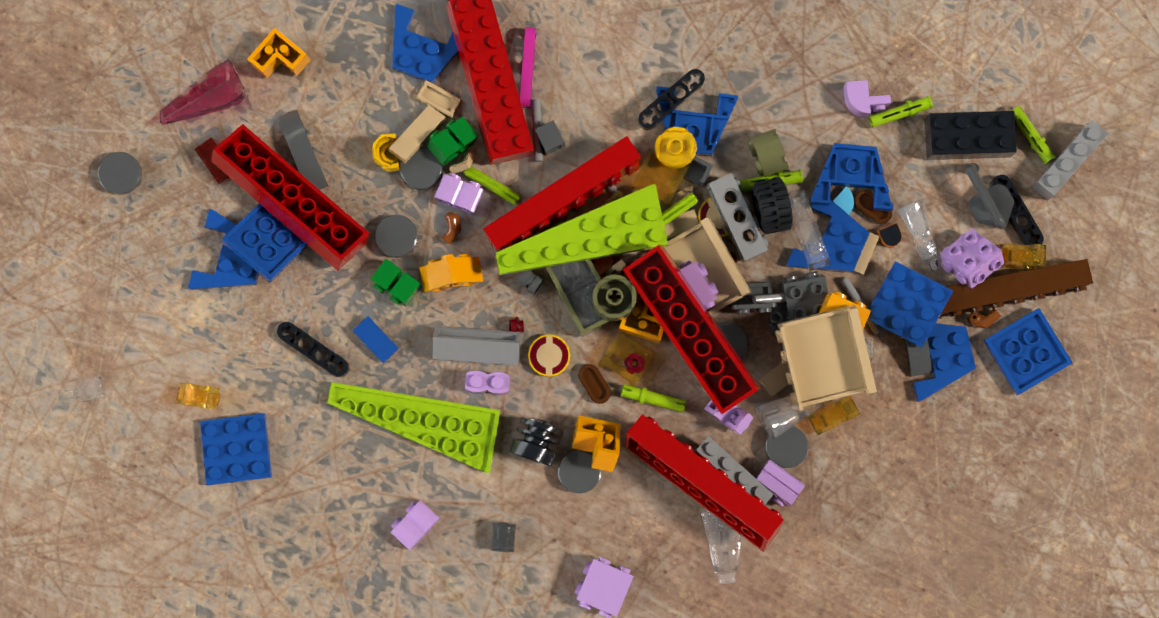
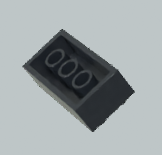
M1014 111L929 113L924 119L927 160L1010 158L1017 153Z

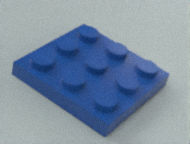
M260 203L222 238V243L270 283L308 246Z
M895 261L869 308L871 312L868 320L923 348L948 303L953 290Z
M1040 308L983 340L1016 396L1073 363Z
M265 413L200 421L206 486L272 478Z

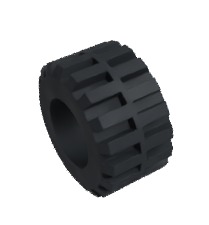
M778 177L754 182L752 188L753 204L761 231L766 235L790 230L793 222L792 208L783 180Z

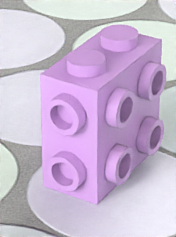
M970 229L965 234H962L958 240L940 253L942 268L947 273L951 272L955 275L961 284H966L972 289L1004 264L1002 250L974 229Z
M688 260L679 265L681 273L705 308L709 309L714 306V300L718 299L716 294L719 292L713 282L709 283L706 278L708 272L703 263L699 264L698 261L692 263L691 260Z
M599 556L598 560L593 558L592 562L587 561L583 571L586 577L583 582H578L574 592L578 595L576 600H579V605L591 610L592 607L599 609V614L607 618H611L612 615L617 617L634 576L630 574V569L621 565L617 569L610 566L611 561Z

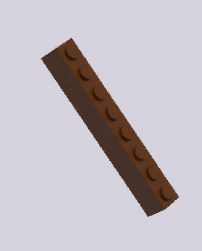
M1088 259L987 278L973 289L966 284L946 286L953 290V293L941 315L949 314L950 317L963 315L962 311L970 310L971 313L983 311L985 306L991 305V309L1004 307L1005 302H1012V305L1024 303L1026 298L1032 297L1033 301L1046 298V294L1053 293V296L1056 297L1065 295L1066 290L1074 289V293L1087 290L1086 286L1093 284Z

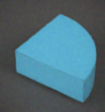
M846 186L833 202L848 215L853 209L854 198L852 192Z

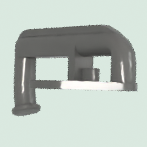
M976 163L969 164L965 171L978 193L969 201V209L973 217L979 223L1005 229L1014 205L1012 195L1008 188L1002 184H996L987 189L978 173L979 166Z

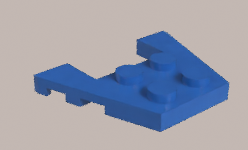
M396 4L392 68L398 72L433 83L447 67L451 59L458 53L453 31L447 45L410 32L408 28L415 12L413 9Z
M657 86V97L661 96L669 88ZM719 93L717 115L674 110L663 120L664 129L672 127L687 129L696 140V155L712 156L738 100V95ZM666 101L659 102L660 111L666 112L669 110L670 106Z
M834 143L809 204L828 206L830 204L831 185L874 189L873 210L892 212L893 203L890 201L889 189L885 183L877 147Z
M831 199L828 206L812 204L811 210L831 218L815 256L793 248L786 267L853 273L870 232Z
M209 209L205 223L206 229L227 234L236 226L235 223ZM223 244L215 274L212 275L193 270L188 289L198 290L256 285L259 273Z
M935 324L928 337L934 378L913 383L917 402L924 400L976 369L966 327Z

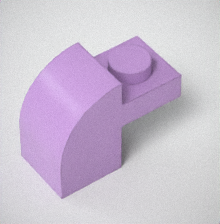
M868 80L846 82L843 87L845 104L849 111L858 117L868 118L871 114V109H873V112H882L891 104L890 95L869 97Z
M712 400L705 407V410L734 433L740 435L749 427L750 422L754 418L737 406L721 414Z

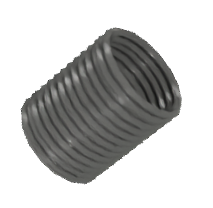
M494 522L491 550L514 552L516 524Z

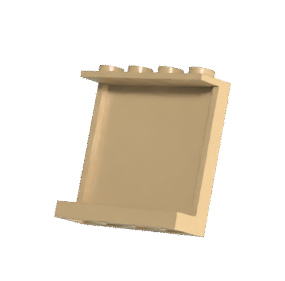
M707 217L701 220V223L668 241V246L664 248L679 270L681 269L679 265L688 260H691L692 263L694 261H698L699 264L703 263L708 272L706 278L709 283L713 282L719 292L716 294L718 299L714 300L715 305L707 309L709 314L712 315L752 292L712 220Z
M855 305L778 324L779 330H776L775 333L778 343H782L784 349L780 354L783 364H787L789 372H785L788 385L792 384L794 391L790 393L793 406L797 405L800 411L805 406L865 391L868 394L877 392L858 308Z

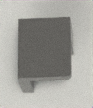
M554 120L535 129L546 156L565 147V141Z
M695 156L683 179L702 188L713 165Z

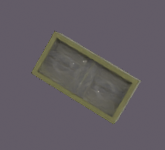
M591 260L545 267L582 337L612 322L600 317L593 307V291L601 278Z

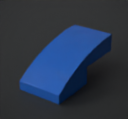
M369 316L352 330L382 363L399 349Z

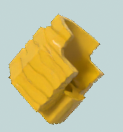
M381 134L372 145L373 160L385 172L400 171L399 162L401 160L389 152V147L397 140L396 134Z

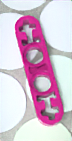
M525 27L520 88L522 107H530L536 27Z

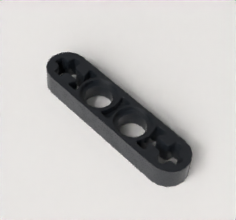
M692 69L639 114V126L643 130L655 128L703 86L705 80L704 73L699 69ZM691 76H699V83H692L690 85V89L692 90L689 91L687 84L691 81ZM676 88H682L685 91V96L677 98L674 96L673 91ZM666 101L670 106L669 110L666 112L660 111L657 106L658 103ZM653 108L657 115L652 118V124L648 122L644 124L643 116L650 117L653 114L651 110Z
M997 175L992 179L990 187L998 184V180L999 182L1004 181V186L1010 190V194L1016 200L1017 206L1012 208L1009 221L1021 242L1028 249L1040 247L1044 241L1043 234L1009 177ZM1021 215L1027 218L1028 222L1025 227L1017 224L1018 216ZM1029 227H1032V230H1030L1029 233H1023V231L1027 230ZM1031 236L1037 237L1035 243H1030L1028 239H1030Z
M283 322L278 326L277 334L281 340L332 375L344 377L349 373L350 366L345 359L294 324ZM291 326L290 331L295 335L298 332L301 333L296 337L294 344L291 343L294 340L291 336H283L284 332L282 330L284 327L288 329ZM302 338H308L311 342L310 347L306 350H302L299 347V342ZM319 350H326L328 353V358L323 362L318 361L316 358ZM333 355L336 357L333 359L334 362L337 364L344 363L343 368L345 370L343 372L339 371L336 373V367L331 364L329 368L326 367L331 362Z

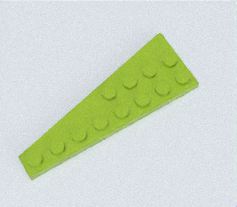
M656 184L649 185L496 252L499 275L653 249L657 245L668 246Z
M331 382L328 404L483 472L490 473L501 410Z

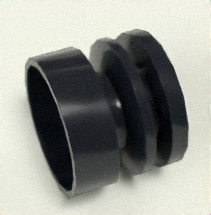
M521 417L520 423L527 425L528 429L517 428V431L525 435L524 440L514 439L510 453L552 467L556 452L548 447L549 444L559 445L560 441L552 439V435L562 437L564 431L540 419Z

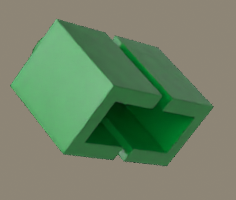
M464 117L457 121L456 119L451 120L445 126L447 129L441 132L437 130L429 137L430 141L427 148L442 166L458 156L456 152L463 153L473 146L479 135Z
M387 259L383 261L371 277V280L374 282L373 287L382 294L384 291L391 294L390 299L399 306L402 303L407 306L422 287L417 280L407 273H403L399 267Z

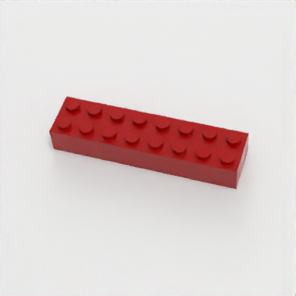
M449 0L446 9L490 166L530 157L534 148L492 0Z
M244 124L213 149L211 161L337 271L367 244L370 235L367 230Z
M628 136L624 137L484 227L483 230L486 238L494 250L498 252L532 237L531 235L537 231L540 233L544 232L554 220L559 222L567 217V212L571 209L578 210L586 204L585 200L590 197L595 199L600 196L607 185L613 187L621 181L620 178L624 175L630 176L637 172L641 161L640 154Z
M657 245L623 269L721 414H724L760 389L663 245Z
M642 414L626 433L625 448L764 552L780 531L784 521L781 518L782 515L777 510L766 507L758 496H752L746 492V488L739 482L734 483L730 480L723 470L711 466L710 461L706 457L695 454L687 443H681L675 439L676 437L671 431L663 430L659 427L655 419Z

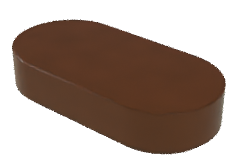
M861 190L855 195V208L874 223L883 225L891 219L892 212L873 210V193L871 191Z
M592 364L582 366L578 377L589 397L597 404L606 403L611 396V390L600 371Z

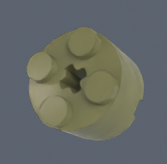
M776 129L752 136L748 140L752 157L757 156L755 165L759 176L764 175L766 177L789 169L788 163L784 159L785 153L779 136L776 134Z
M621 275L606 276L594 288L592 296L593 307L596 313L605 320H622L628 317L634 309L637 297L636 290L632 283ZM613 293L616 294V297L620 298L616 303H612V300L608 299Z

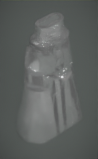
M924 198L898 208L897 212L910 230L920 257L925 264L929 263L932 272L940 269L941 266L938 259L941 256L937 253L938 248L931 233Z
M791 396L773 401L757 403L754 406L757 419L772 439H775L801 420L824 408L825 404L832 400L805 406L800 411L797 405L793 406Z
M702 511L700 515L715 574H718L719 584L736 583L735 573H738L736 569H738L740 561L741 535L710 511Z

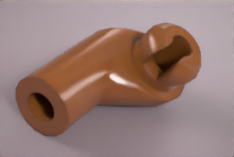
M449 212L445 216L448 230L441 237L447 244H450L461 231L460 217L453 212Z
M996 309L991 310L987 315L974 312L969 315V323L973 327L986 329L999 319L1001 315Z

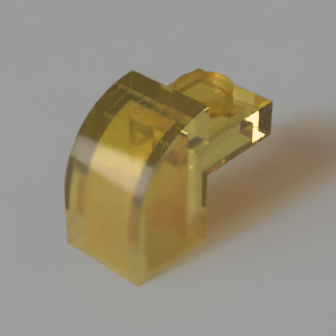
M1015 243L996 245L1002 250L1004 264L1001 267L1032 270L1035 267H1045L1047 245L1023 246Z
M180 382L175 404L216 410V406L220 401V388Z
M851 395L807 417L816 434L820 435L860 415V412Z

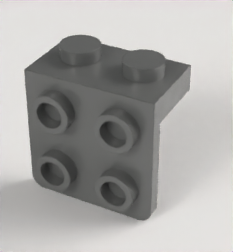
M818 271L805 273L806 277L797 278V275L784 277L785 281H779L780 289L785 294L789 321L819 313L828 294L826 276L818 274Z
M772 282L747 283L752 293L730 304V310H735V314L750 313V309H756L757 313L771 312V308L776 307V303L753 304L752 297L772 294Z

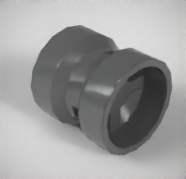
M527 270L520 274L516 284L520 287H527L528 292L535 295L545 277L540 274L535 275L533 270Z

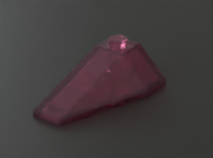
M228 59L206 73L208 78L199 85L195 82L187 95H179L160 111V123L166 125L225 110L233 105L240 104L245 99L244 86L231 61Z

